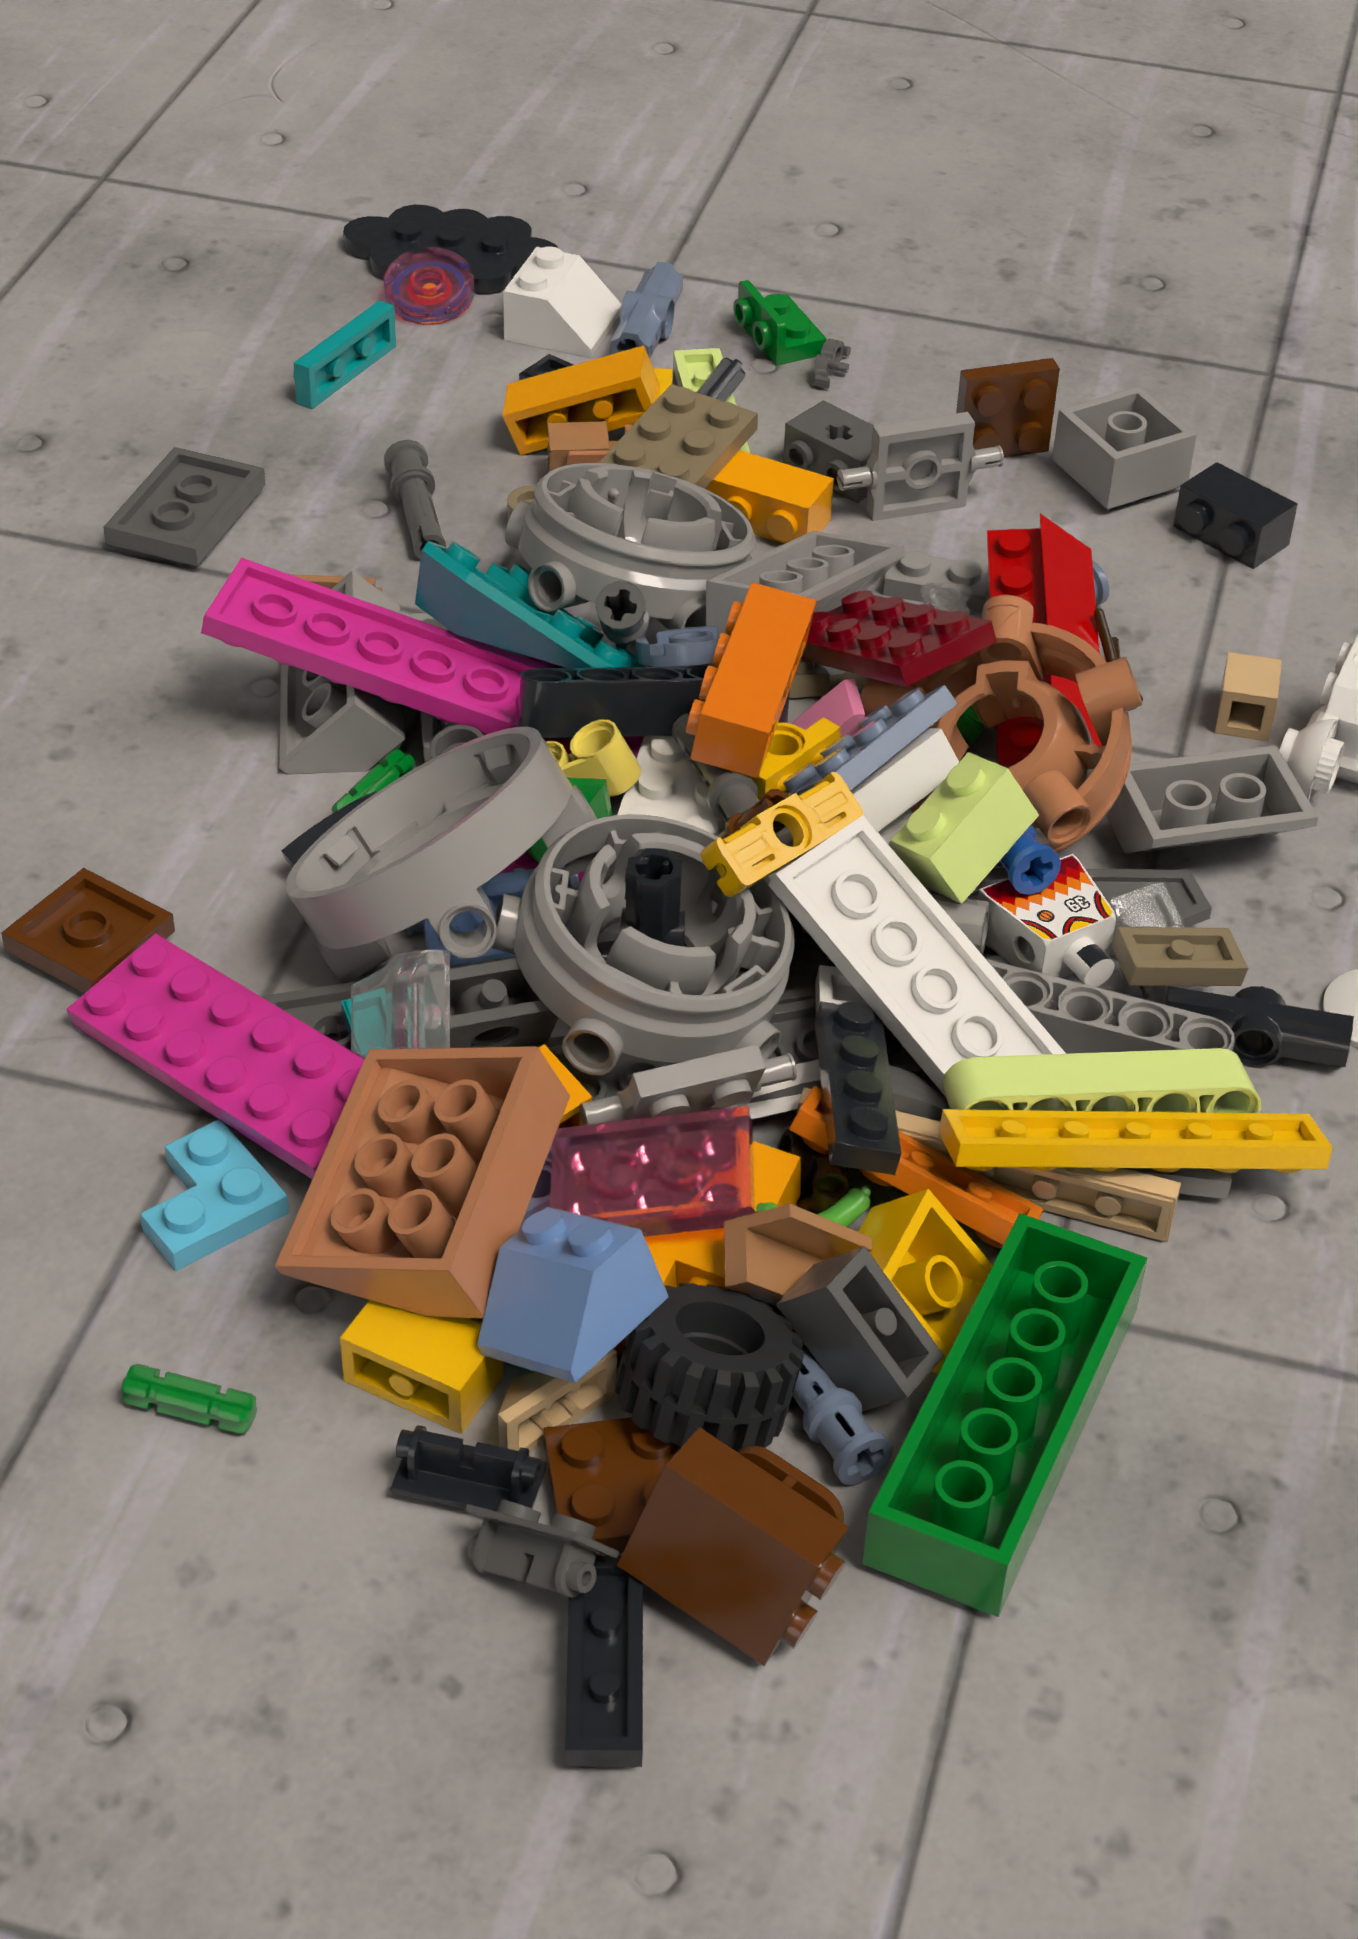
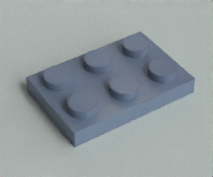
M943 685L925 695L921 693L919 688H916L902 696L889 708L886 704L877 708L857 723L860 730L852 737L848 733L826 747L820 753L824 758L815 766L810 763L788 777L783 782L788 790L786 794L791 796L797 793L799 796L813 788L816 783L832 772L838 773L851 791L958 703L947 687Z

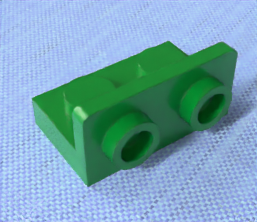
M749 280L739 282L738 299L734 301L733 305L736 322L747 331L755 341L758 349L763 350L776 366L814 358L817 354L821 355L822 347L827 338L788 294H770L763 297Z

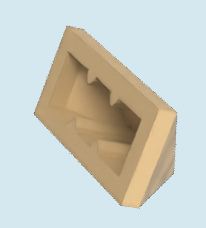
M612 1349L576 1383L537 1371L511 1379L498 1414L499 1447L517 1451L520 1447L528 1448L529 1452L544 1443V1427L574 1424L615 1397L614 1383L617 1375V1352Z

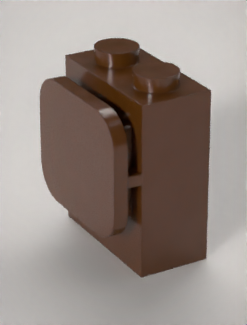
M699 1427L665 1465L617 1566L765 1666L783 1642L794 1649L808 1631L818 1613V1610L810 1606L808 1602L812 1595L821 1600L841 1572L845 1561L836 1556L835 1553L849 1526L844 1524V1512L839 1500L829 1489L774 1452L760 1446H746L736 1452Z

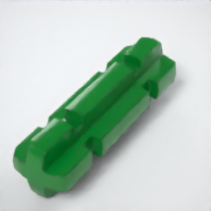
M399 749L392 750L379 762L380 764H377L348 791L349 793H345L334 803L332 812L334 813L370 793L380 791L414 769V758L410 754L405 755Z
M142 1364L130 1366L126 1377L123 1379L121 1386L123 1401L130 1405L151 1409L153 1404H157V1412L209 1426L213 1424L214 1420L219 1421L218 1428L239 1434L249 1431L256 1416V1397L248 1392L228 1388L226 1394L220 1393L221 1385L172 1372H167L165 1377H160V1369Z

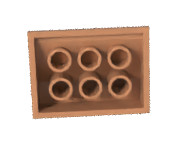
M483 1047L369 1050L275 1264V1268L280 1274L424 1316L484 1318L499 1249L520 1229L570 1098L569 1093L539 1048Z

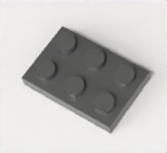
M174 447L104 525L105 543L126 548L132 552L146 553L174 560L181 564L198 566L266 485L264 468Z

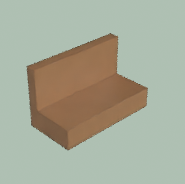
M792 1204L724 1221L725 1287L777 1306L776 1304L813 1264L863 1246L868 1251H872V1237Z

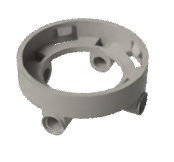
M532 727L508 728L466 742L427 761L362 802L328 829L300 857L286 879L285 891L317 938V944L322 956L341 983L351 982L390 959L392 955L384 938L415 925L426 918L450 953L461 958H474L486 953L494 944L497 935L492 904L481 888V885L518 859L540 838L543 839L549 848L554 841L567 831L586 822L596 820L597 817L577 785H571L539 731ZM464 911L476 912L483 917L482 923L476 929L469 932L458 931L450 925L451 920L457 914Z

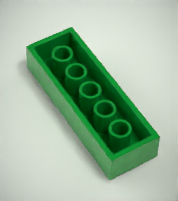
M1019 1213L868 1512L862 1564L999 1617L1137 1311L1147 1257Z

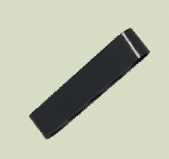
M708 666L537 668L524 670L520 674L518 727L535 728L543 738H573L582 727L591 722L610 720L615 723L623 737L672 736V727L675 721L686 713L690 714L695 699L701 700L699 699L700 690ZM790 691L778 723L788 722Z

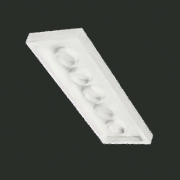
M863 815L776 873L768 884L943 1094L942 1080L946 1071L962 1059L988 1056L1066 1054Z

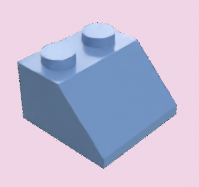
M546 1207L544 1210L529 1216L524 1221L522 1229L499 1249L477 1343L482 1355L576 1383L669 1298L641 1229Z

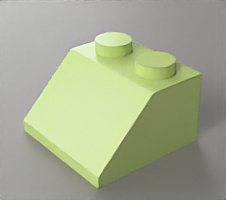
M968 752L950 770L947 777L926 801L910 816L888 845L923 886L962 904L1035 821L1039 814L1008 768Z

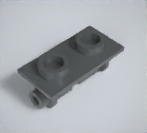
M500 1499L496 1511L467 1504L465 1509L466 1512L484 1519L479 1534L471 1539L468 1546V1557L479 1572L524 1583L533 1556L534 1559L526 1583L558 1592L563 1596L573 1598L581 1593H587L593 1588L596 1581L594 1562L597 1553L618 1558L620 1552L592 1540L596 1529L595 1526L565 1515L554 1513L549 1526L538 1523L541 1515L540 1512Z

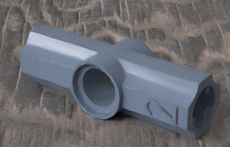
M657 262L652 269L645 271L635 292L627 291L625 293L621 307L620 323L611 340V354L644 345L650 359L659 339L669 338L674 321L675 305L683 290V275L674 269L673 264Z

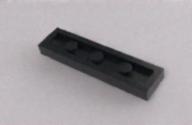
M820 1001L815 1019V1030L830 1164L895 1175L902 1152L883 1022L873 1010L862 1004L854 1002L834 1004Z

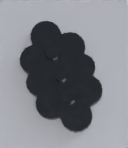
M417 204L396 209L389 218L366 216L354 219L346 224L343 230V241L346 251L357 258L370 260L371 271L382 280L396 282L409 269L420 265L437 264L450 267L461 274L467 284V290L477 294H494L504 291L536 247L558 248L556 244L549 240L532 237L531 226L520 218L512 216L487 218L482 213L471 209H454L443 212L433 206ZM423 270L412 274L404 281L407 282L423 276L435 275L446 279L452 288L459 286L454 277L438 270ZM436 281L420 283L425 287L432 286L437 290H445L443 285Z

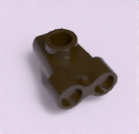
M788 1128L782 1134L776 1149L801 1157V1194L795 1206L814 1214H819L827 1210L833 1202L840 1200L848 1192V1167L830 1164L829 1155L813 1150L803 1141L802 1136Z

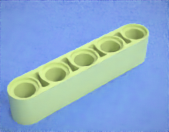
M1222 1048L972 1057L962 1059L953 1064L946 1071L942 1080L943 1091L950 1109L1259 1113L1261 1110V1099L1238 1055L1229 1049Z

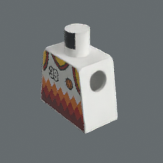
M1074 854L1060 858V871L1056 879L1049 887L1039 893L1031 895L1021 894L1011 885L1009 878L979 889L978 900L989 902L990 914L985 944L1011 965L1059 978L1075 974L1084 984L1094 987L1100 986L1112 975L1115 964L1109 955L1116 923L1115 913Z

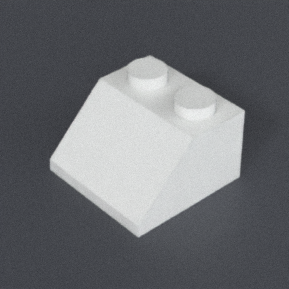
M536 247L503 291L504 340L591 358L619 318L622 304L580 255L565 253L556 247Z

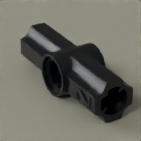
M645 848L641 854L628 858L624 897L626 907L622 908L620 932L631 926L652 939L669 945L684 947L686 912L680 911L682 861L673 858L668 850Z
M1251 986L1241 989L1234 997L1168 987L1165 1005L1214 1017L1223 1021L1231 1028L1234 1033L1232 1052L1238 1055L1244 1066L1264 1067L1271 1065L1279 1057L1346 1067L1354 1016L1289 1006L1285 1004L1280 994L1273 989L1263 986Z

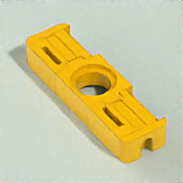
M832 772L816 783L813 788L798 796L795 793L756 815L740 827V830L724 839L718 837L701 851L700 856L708 870L716 868L722 877L717 881L722 892L728 897H734L861 817L863 810L842 777L838 773ZM773 821L781 822L790 830L793 837V847L786 846L776 837L773 831Z

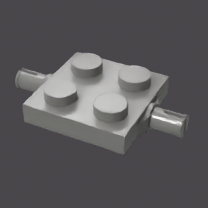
M968 412L873 426L871 455L866 466L845 470L839 469L837 471L839 475L837 476V483L841 491L868 487L866 511L872 521L966 506L968 485L975 471L991 467H1002L1004 464L1002 462L1004 454L1000 445L991 448L974 449L975 422Z
M756 1044L634 1073L629 1086L623 1091L617 1092L616 1096L580 1103V1117L585 1130L617 1122L624 1142L642 1138L643 1143L647 1145L668 1141L680 1133V1128L703 1123L704 1128L707 1130L720 1129L737 1122L741 1118V1114L745 1113L754 1092L760 1091L761 1087L796 1080V1064L790 1053L763 1060L759 1045Z

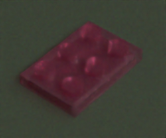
M749 1106L558 1128L552 1142L550 1208L641 1229L644 1237L724 1228V1221L755 1213L753 1123Z

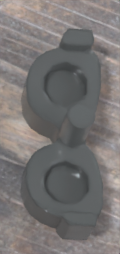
M830 338L826 340L822 347L821 355L817 354L814 386L829 389L830 378H828L830 369L848 373L849 364L840 361L843 356L848 357L850 355L851 347L845 346L843 341Z

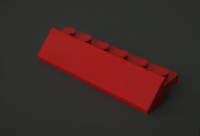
M1041 513L1039 528L987 530L989 599L1000 595L1021 597L1033 606V623L1051 625L1066 630L1086 641L1100 653L1098 629L1094 618L1096 600L1091 548ZM1043 674V680L1041 681L1059 690L1078 708L1088 727L1093 744L1102 746L1086 710L1078 683L1063 677ZM1018 717L1007 719L1006 722L996 725L998 764L1009 769V767L1026 758L1034 750L1042 736L1044 720L1038 717Z

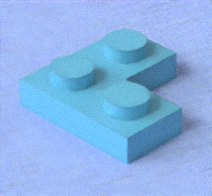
M217 1120L165 1146L167 1164L188 1190L140 1213L143 1232L173 1269L178 1271L289 1214L287 1194L225 1123Z

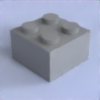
M1137 386L1059 409L1052 460L1106 509H1110L1152 495L1162 494L1165 491L1178 488L1181 484L1188 481L1197 434L1142 387Z

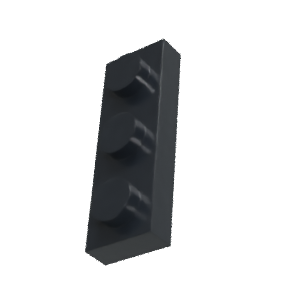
M596 1555L594 1562L596 1581L593 1588L587 1593H581L573 1598L569 1597L565 1766L642 1767L643 1583L617 1566L621 1556L613 1558L605 1555Z

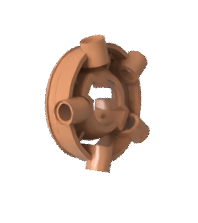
M1013 595L995 596L987 600L983 605L982 619L992 621L997 640L996 643L908 687L870 679L863 688L860 698L866 717L885 704L889 708L902 696L916 688H919L921 693L925 695L945 685L958 704L929 728L943 730L959 761L969 746L963 739L956 723L963 712L971 705L980 721L988 729L1006 722L1007 719L1018 717H1038L1044 720L1042 736L1034 750L1022 761L1009 767V771L1039 814L1031 824L1036 833V840L1040 844L1050 846L1058 853L1090 832L1103 819L1118 798L1127 778L1132 755V738L1128 710L1141 706L1142 701L1126 656L1107 663L1099 652L1080 637L1051 625L1033 623V606L1025 599ZM1043 674L1063 677L1078 683L1086 710L1102 746L1093 744L1088 727L1078 708L1059 690L1041 681L1043 680ZM933 791L910 808L912 813L926 801ZM995 865L994 868H1004V867Z

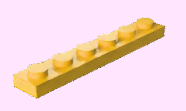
M943 1109L939 1127V1134L955 1166L966 1167L976 1171H987L994 1167H1028L1036 1171H1052L1057 1167L1091 1168L1101 1172H1112L1118 1168H1152L1160 1172H1175L1180 1168H1205L1225 1173H1234L1240 1169H1273L1282 1173H1296L1301 1169H1328L1333 1150L1332 1145L1310 1114Z

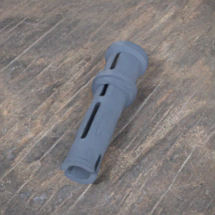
M767 1304L768 1306L775 1309L774 1313L776 1315L784 1317L777 1306ZM803 1343L801 1349L804 1352L803 1362L792 1395L804 1412L803 1429L812 1442L822 1443L834 1459L833 1471L843 1484L856 1485L870 1480L888 1464L892 1456L893 1446L883 1433L873 1432L861 1415L862 1404L855 1394L845 1389L837 1388ZM857 1454H858L859 1457L861 1458V1460H860L859 1462H857V1460H858Z

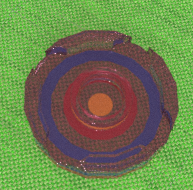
M430 247L425 248V253L413 255V250L394 260L384 275L385 301L388 304L394 305L395 314L407 322L419 325H435L456 319L469 308L475 296L474 276L471 273V267L466 259L450 250Z

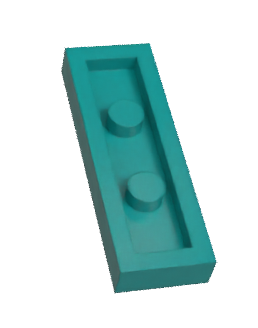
M380 300L293 362L296 404L311 410L396 347L394 305Z

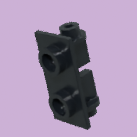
M417 1425L414 1431L402 1429L396 1445V1457L402 1458L390 1491L393 1494L466 1509L467 1504L496 1511L500 1499L533 1509L547 1468V1462L541 1461L540 1458L531 1457L528 1448L520 1447L517 1451L477 1442L476 1446L465 1445L461 1438L429 1432L425 1426Z

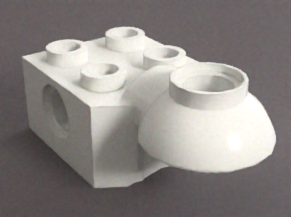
M1358 635L1353 644L1343 643L1337 659L1335 673L1330 672L1326 679L1320 704L1325 706H1322L1312 714L1307 726L1301 731L1288 728L1279 750L1311 805L1318 791L1330 792L1336 777L1358 784Z

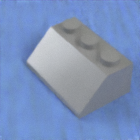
M1276 745L1131 763L1123 788L1113 806L1107 812V820L1125 854L1286 833L1315 827L1318 821L1316 812Z

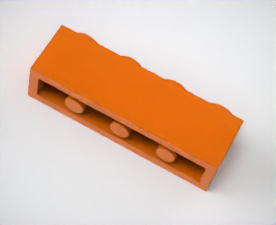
M751 582L744 603L733 602L725 633H721L718 639L712 666L708 665L699 695L701 700H694L689 714L686 733L695 736L691 760L759 778L807 643L817 600Z

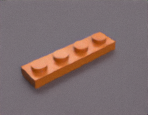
M814 1086L799 1109L789 1130L802 1136L803 1141L813 1150L829 1155L822 1089ZM899 1130L902 1154L895 1175L860 1169L862 1174L872 1182L882 1186H894L909 1195L929 1189L955 1220L974 1229L978 1237L987 1244L1002 1249L1019 1213L1040 1220L1044 1209L971 1169L956 1167L951 1158Z

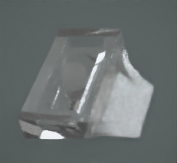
M421 950L395 954L384 968L351 986V1050L354 1053L366 1058L368 1051L371 1049L450 1048V951Z

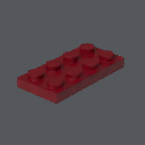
M864 590L845 596L841 599L842 605L831 611L814 612L801 660L908 687L996 643L997 640L992 621L967 616L964 611L949 612L935 609L932 604L917 605L904 602L901 597H881L873 595L872 591Z

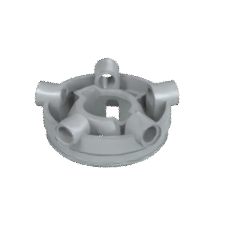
M607 463L571 464L550 471L536 484L534 491L535 499L531 503L521 501L516 505L509 518L505 533L506 544L519 549L523 559L532 568L528 578L529 594L534 604L541 610L550 612L584 604L588 601L596 603V598L604 587L613 582L625 581L639 588L643 593L649 617L657 618L668 630L706 626V581L751 560L750 554L753 552L756 544V537L748 519L735 506L720 496L685 480L653 470Z
M614 815L592 820L567 831L549 846L540 863L530 875L521 898L502 894L495 914L497 935L491 948L515 954L518 965L534 993L557 1017L571 1027L563 1039L562 1049L568 1061L581 1072L590 1075H604L613 1069L622 1053L654 1061L680 1063L756 1044L759 1045L763 1060H766L779 1044L782 1033L769 1021L776 1010L788 981L790 963L794 952L792 921L786 906L768 886L771 881L768 876L734 897H728L722 892L717 884V881L722 877L716 868L708 870L700 856L701 851L718 838L712 833L684 822L651 815ZM645 848L668 850L673 858L682 861L680 911L686 912L684 942L688 947L660 942L630 926L621 930L605 961L598 950L597 937L598 934H601L609 926L621 922L622 908L626 907L624 897L628 858L641 854ZM585 871L578 890L567 888L569 876ZM708 898L718 904L714 914L710 911ZM740 967L749 969L736 979Z

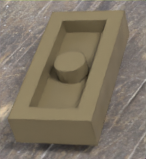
M1117 927L1111 943L1129 986H1241L1249 969L1229 928Z

